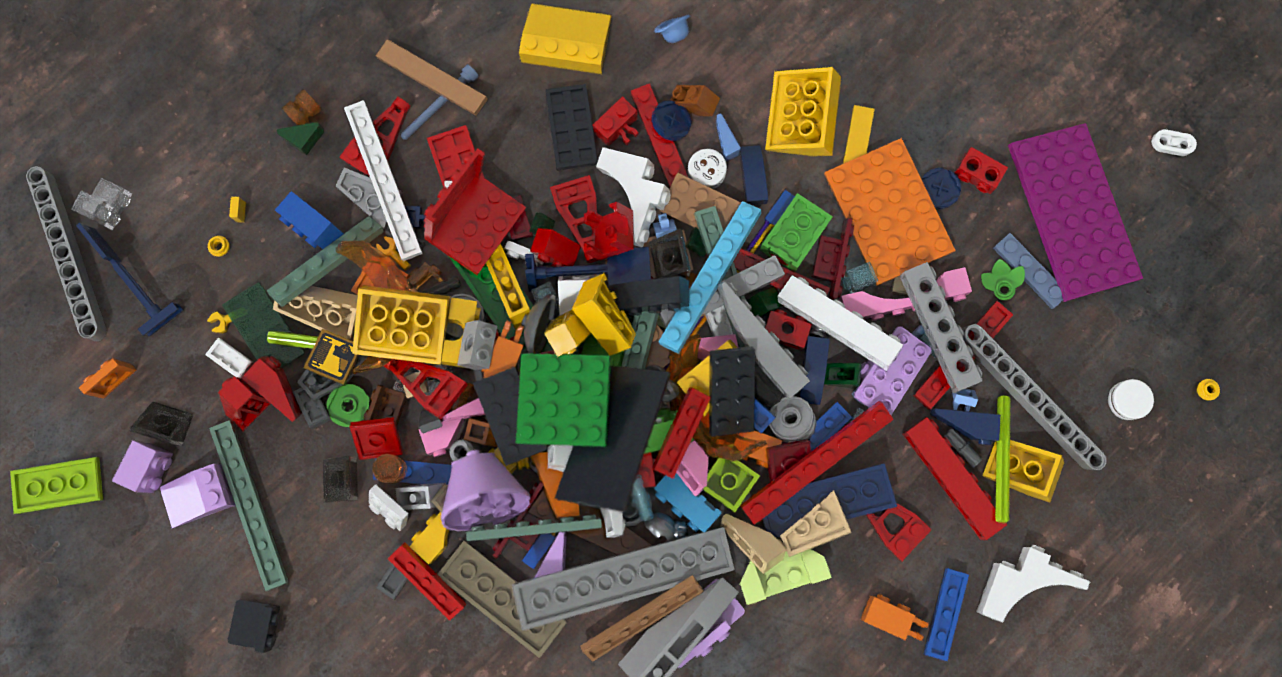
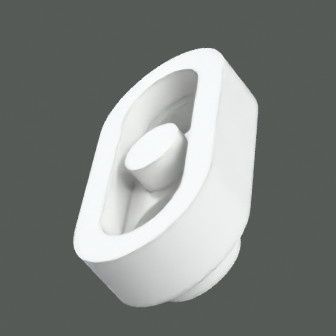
M1160 130L1152 137L1154 149L1163 153L1187 156L1197 146L1195 138L1186 133ZM1159 140H1163L1164 145H1162ZM1180 143L1185 146V149L1181 148Z
M507 241L504 250L507 251L506 255L518 260V257L525 260V254H533L530 252L531 249L511 241ZM534 254L536 266H542L544 262L538 260L537 255Z

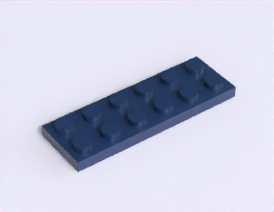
M885 463L809 483L763 518L766 531L775 538L781 537L784 532L807 515L833 491H835L846 520L897 507Z

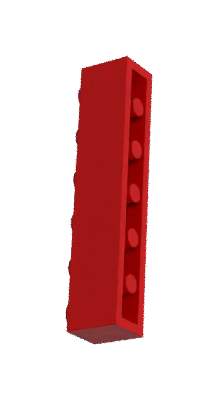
M928 417L920 420L902 433V435L979 539L988 540L1007 526V523H1000L995 520L996 509L991 503L992 498L977 485L979 483L978 479L973 473H969L966 470L964 460L958 454L955 455L951 450L952 445L946 437L942 438L939 434L937 424L932 419L929 420Z

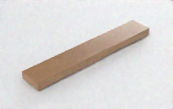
M388 39L376 55L379 60L476 116L487 101L485 95Z
M693 575L581 645L582 652L592 662L701 594L704 591L702 586Z

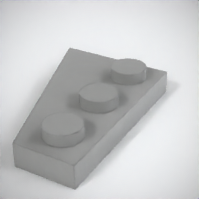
M344 167L336 187L386 230L388 223L371 178Z

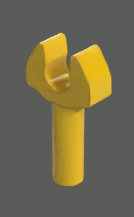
M385 236L384 239L390 246L388 249H383L379 244H376L378 253L383 258L390 256L404 271H407L411 265L406 260H401L400 254L396 251L394 239Z
M242 307L227 315L215 312L211 314L207 321L214 323L220 320V325L211 331L221 334L228 331L227 326L230 322L248 315L249 312L246 307Z

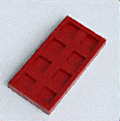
M466 125L427 138L443 187H445V181H451L450 179L457 169L462 170L465 165L463 162L470 152L473 154L475 152Z

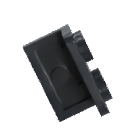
M242 599L237 600L228 636L229 644L255 648L254 652L259 653L271 651L275 644L276 626L280 620V606Z

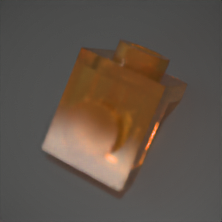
M426 262L420 268L416 267L409 274L410 277L407 279L416 289L430 276H433L438 282L443 281L440 277L442 272L434 264L430 267Z

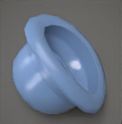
M688 14L665 21L656 26L654 31L656 33L661 32L664 39L669 43L679 42L685 39L689 33L687 18L691 16Z

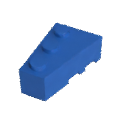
M292 191L275 209L281 215L279 220L288 227L292 224L294 226L292 230L301 238L306 235L305 241L314 248L319 246L324 249L344 234Z

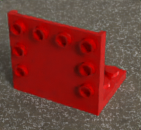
M478 148L474 154L470 152L463 162L465 165L462 170L457 169L450 179L452 181L450 186L442 188L437 196L439 198L435 205L431 204L424 213L426 216L424 219V239L476 275L480 273L526 210L524 205L481 176L485 153Z

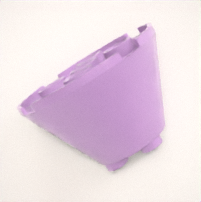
M472 450L466 454L467 457L452 462V471L441 514L442 525L445 528L455 531H470L471 527L490 522L494 526L518 516L530 505L529 493L497 459L495 453H480L479 450Z

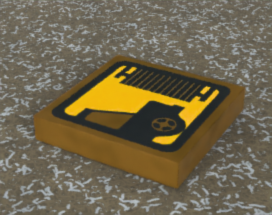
M322 329L304 368L345 385L359 357L358 354H352L354 341Z

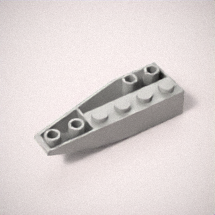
M720 282L718 288L723 303L744 346H752L755 349V362L785 397L792 398L810 381L806 377L807 371L800 364L797 366L793 362L794 356L788 349L781 348L778 344L780 342L778 337L773 332L769 333L764 328L765 322L758 315L754 316L750 311L752 308L745 299L740 300L736 295L738 292L730 282Z
M720 578L701 594L686 602L649 628L618 665L629 677H670L739 592L725 579Z

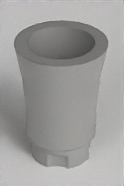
M464 438L454 442L450 448V457L453 461L464 458L461 454L464 448L467 453L472 450H479L482 453V447L479 443L464 440Z

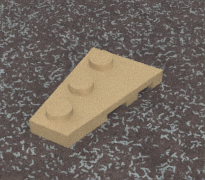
M835 491L831 492L827 498L818 503L807 515L798 520L781 535L789 557L852 533Z

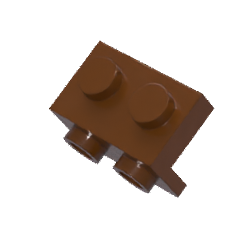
M377 385V388L371 394L372 402L370 408L366 410L363 420L394 417L397 426L407 399L406 394Z

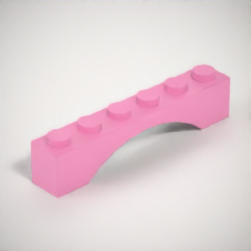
M965 267L944 272L936 280L938 286L944 289L945 301L953 299L954 302L967 299L966 296L972 292ZM860 291L843 295L838 299V301L845 305V309L850 312L856 311L864 319L871 318L872 321L883 319L885 314L892 313V316L904 314V310L911 308L915 311L910 298L883 299ZM932 302L929 303V304H933V307H936V306H937L935 303H932Z

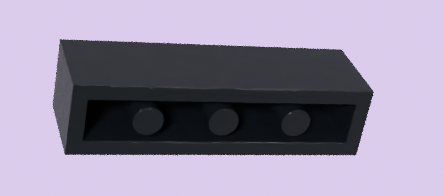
M680 276L607 285L610 293L614 292L617 297L614 301L619 310H624L625 314L629 313L632 316L642 315V312L646 311L648 313H661L663 309L680 311L681 307H689V281Z

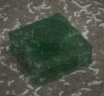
M536 212L529 232L536 235L538 228L553 230L555 221L543 213Z
M695 227L691 231L685 247L703 257L707 252L700 231Z

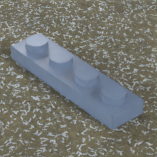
M1011 233L993 247L1012 269L1019 266L1024 267V281L1051 309L1055 308L1063 300L1060 287H1058L1056 279Z

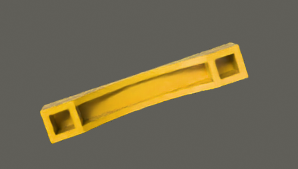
M497 447L496 450L492 448L488 453H495L497 459L505 466L499 448ZM514 462L505 466V468L512 474L517 469L518 463ZM441 512L438 515L433 514L426 522L428 526L423 532L419 530L411 539L413 543L409 546L428 564H433L447 548L450 529L442 525Z

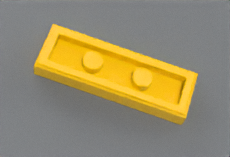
M853 106L843 164L867 153L874 115L873 108Z

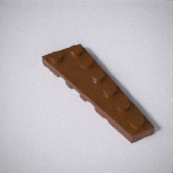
M544 488L528 513L540 520L551 519L552 524L561 523L560 519H556ZM579 504L580 516L574 517V521H583L582 516L596 515V519H601L602 528L566 531L616 555L652 546L626 527L623 535L607 538L601 510L598 507Z

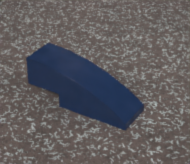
M761 145L740 147L745 202L750 205L767 204L768 191Z
M808 336L805 344L802 367L807 371L806 377L810 381L800 390L799 397L807 401L808 404H821L830 339Z

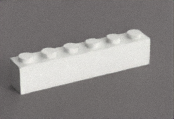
M792 275L778 295V302L884 370L887 371L903 347L899 338L892 334L888 336L882 332V328L877 324H869L863 320V316L858 312H850L845 309V305L840 301L829 299L826 297L827 294L821 289H813L805 279L801 277L796 278Z

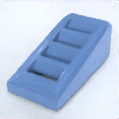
M720 113L716 117V127L725 161H728L738 156L741 148L723 115Z

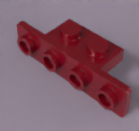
M849 217L843 222L840 239L823 235L819 237L811 276L832 282L829 299L833 301L841 296L842 286L840 282L846 273L844 261L845 257L847 258L849 255L850 245H848L849 237H852L854 225H852L853 218Z
M542 481L539 484L535 483L529 494L532 496L529 499L530 505L519 514L515 521L511 520L507 528L516 527L518 522L528 521L530 526L538 525L540 519L530 515L528 511L544 489ZM540 534L499 539L493 547L495 551L493 556L499 558L510 540L529 551Z

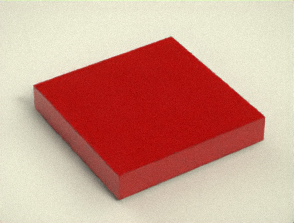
M394 417L350 422V430L359 460L402 455L403 449Z

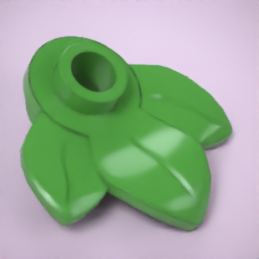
M1001 259L994 264L992 273L981 274L983 286L988 290L994 291V295L1004 301L1014 296L1016 288L1023 284L1025 278L1023 266L1011 270ZM1002 287H1007L1009 291L1008 293L1003 294L1001 293L1000 289Z

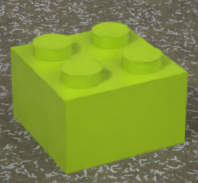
M722 451L707 473V486L703 491L732 512H736L760 475L726 451Z

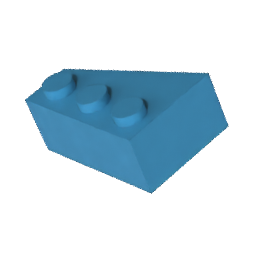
M677 473L674 479L665 475L654 488L657 491L654 495L663 503L668 501L673 506L671 510L679 518L685 516L689 520L687 525L696 533L699 530L705 533L722 513L711 505L704 496L699 494L695 497Z

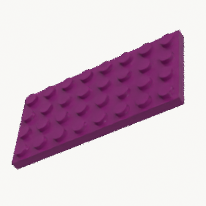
M1086 123L1010 143L1008 145L1058 287L1061 289L1063 301H1070L1144 279Z

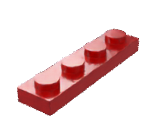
M689 387L652 469L674 479L711 397Z
M405 542L389 556L388 560L449 621L466 606V603Z

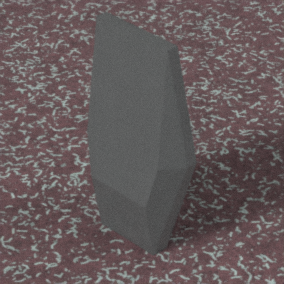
M359 355L347 382L372 356ZM305 370L297 382L313 401L342 386L340 383L309 370Z

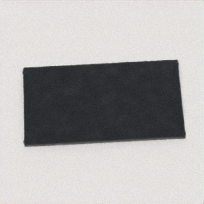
M620 366L610 367L607 447H572L554 497L556 500L625 513L671 376L670 372Z

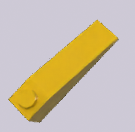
M500 244L486 264L515 330H517L519 325L522 326L525 314H529L530 308Z

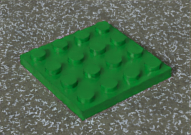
M521 354L516 443L607 447L611 357L602 355L557 356L556 354Z

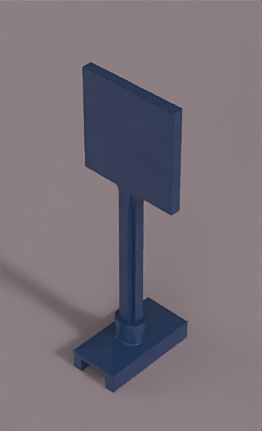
M81 223L76 225L99 255L111 262L117 274L147 309L146 312L151 319L138 328L143 336L146 334L149 337L184 311L179 304L173 302L161 310L157 304L152 302L131 274L120 263L122 262L99 232L95 228Z
M638 247L607 258V264L536 266L534 254H525L527 266L525 274L529 292H537L538 279L555 276L604 273L608 274L609 285L651 280L649 247Z

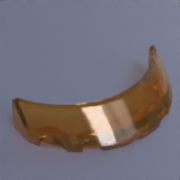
M342 241L336 247L337 253L352 260L367 274L374 287L411 291L408 280L396 266L397 263L390 256H386L371 246L372 244L365 241ZM368 356L363 363L352 370L353 374L379 369L392 359Z
M699 334L689 336L679 354L670 350L668 359H670V380L674 381L679 387L678 396L669 402L671 411L679 410L686 395L677 382L698 365V350L701 341ZM709 413L705 417L702 416L693 435V441H696L707 452V455L731 461H739L767 445L765 440H752L738 434L712 437L709 434Z

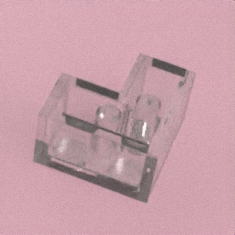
M101 178L92 195L83 191L79 193L71 210L113 230L114 226L120 221L122 211L130 203L132 193Z

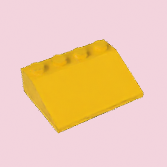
M531 4L519 49L521 62L602 74L611 15Z
M833 67L775 71L766 151L806 156H832L841 76Z
M365 285L358 289L352 354L441 365L451 296Z

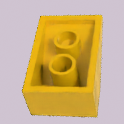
M1010 440L1009 488L1028 496L1051 502L1064 465L1062 455ZM997 441L994 443L983 473V477L995 482Z

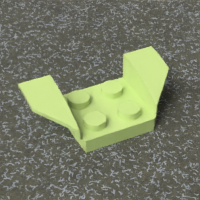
M809 549L792 557H789L786 551L783 560L764 574L750 560L740 585L746 603L749 605L764 600L768 596L805 584H814L832 577L824 556Z

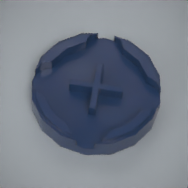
M663 101L652 112L651 121L653 127L664 139L679 141L689 133L692 121L690 114L683 106L676 105L674 101Z
M938 167L929 170L922 177V182L935 209L949 208L958 200L961 192V183L957 175L951 170Z

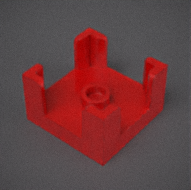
M618 202L609 204V207L614 209L615 212L605 216L594 211L584 213V223L595 228V247L584 243V253L603 260L634 249L633 210Z

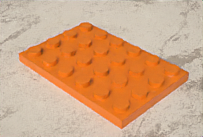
M902 138L824 172L845 220L848 217L853 218V237L876 286L900 276L904 271L926 262L929 264L956 251Z

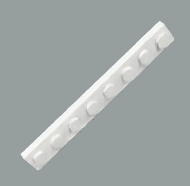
M363 100L344 107L401 260L405 261L423 254L366 103Z

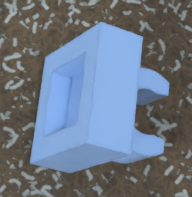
M666 213L659 214V222L653 223L657 241L678 236L674 220H668Z
M965 388L956 393L952 392L954 410H957L959 404L965 405L964 411L966 412L970 411V406L976 407L978 398L974 390Z

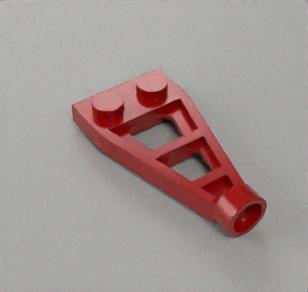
M397 97L392 105L373 121L378 137L383 140L382 148L387 161L396 143L406 113L411 107L400 97ZM386 120L394 123L389 136H385L378 131V128ZM353 138L340 158L370 178L356 138Z
M590 175L550 187L556 209L583 252L584 243L595 247V228H592L591 236L582 238L577 225L584 224V217L576 219L568 209L570 204L584 200L587 203V211L597 213L596 193ZM584 253L587 263L599 261V259Z
M384 358L382 363L383 367L394 373L425 410L439 419L444 417L468 386L464 380L451 372L421 362ZM410 367L421 371L414 382H410L404 376ZM427 377L440 380V384L430 396L425 395L420 389L421 384Z
M896 503L897 507L884 510L878 517L874 513L866 514L883 544L900 561H903L931 531L916 514ZM890 513H894L904 520V525L895 535H891L884 526V519Z

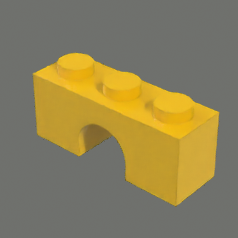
M451 297L448 323L458 324L464 331L465 323L479 320L481 308H477V301ZM463 335L456 341L444 340L442 365L462 367L458 366L457 363Z

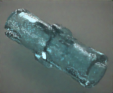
M637 475L632 490V500L636 504L640 520L647 521L654 517L649 502L650 495L646 492L642 475Z

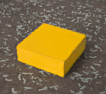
M240 197L231 198L229 216L236 222L244 223L246 202Z

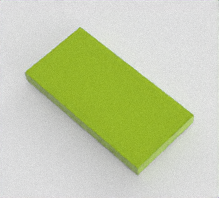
M99 457L10 471L14 514L103 500Z

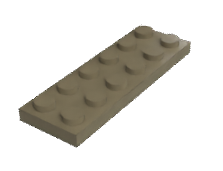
M465 540L437 574L448 586L538 658L543 655L567 623L565 619L522 630L511 585L518 582Z

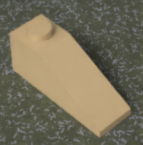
M728 514L723 515L720 527H724L725 533L763 574L783 560L787 549L781 540L776 539L771 533Z

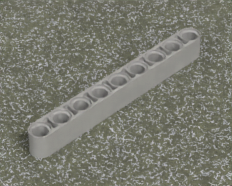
M32 167L27 171V182L77 330L83 338L101 341L106 336V326L55 177L41 167ZM68 250V255L64 257L65 252ZM75 269L74 275L71 276L72 270ZM82 288L80 295L77 296L78 290ZM88 307V312L84 315V310ZM95 326L94 333L90 334L91 328Z
M973 324L962 328L964 333L963 340L966 345L970 346L973 356L1083 469L1101 470L1104 468L1107 461L1104 453L982 327ZM969 330L973 331L974 333L973 340L969 339L968 337ZM984 345L989 348L988 356L983 353ZM999 361L1004 364L1003 372L998 368ZM1014 377L1019 379L1018 387L1013 383ZM1030 392L1034 395L1033 403L1029 400ZM1045 408H1047L1050 413L1048 418L1044 416ZM1060 424H1063L1065 429L1063 434L1059 431ZM1076 439L1079 441L1080 444L1078 450L1075 448L1074 445ZM1091 455H1093V457H1094V459H1095V462H1094L1093 465H1091V463H1090V457H1091Z

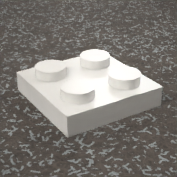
M375 484L369 490L370 509L377 515L382 514L386 518L385 522L392 529L397 528L401 531L407 525L408 513Z

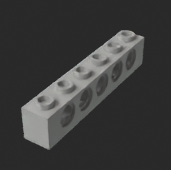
M926 262L904 271L899 277L952 392L956 393L982 382V371L978 365H975L972 359L973 352L970 346L966 345L963 340V330L956 324L953 318L955 317L954 311L950 305H947L944 299L946 295L944 289L938 286L934 268ZM920 283H925L929 291L923 292L920 289ZM930 302L937 305V312L930 310ZM939 322H943L946 325V332L939 330ZM948 342L955 344V352H951L948 349ZM958 361L964 364V372L957 369L956 364Z

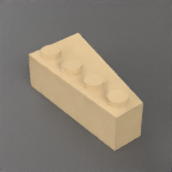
M310 286L283 307L274 300L273 310L320 331L325 329L352 341L354 339L358 295Z

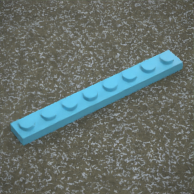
M743 201L741 202L689 289V307H681L680 311H676L659 340L661 346L678 354L680 353L717 290L718 284L724 278L760 217L761 209Z

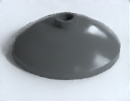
M552 294L543 296L533 305L529 314H525L523 318L524 341L529 354H540L548 340L544 333L551 320L554 319L556 310V297Z

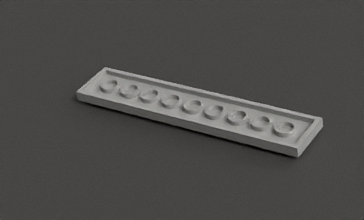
M724 527L705 531V533L693 534L511 585L522 630H527L670 589L692 575L698 581L733 571L734 565Z

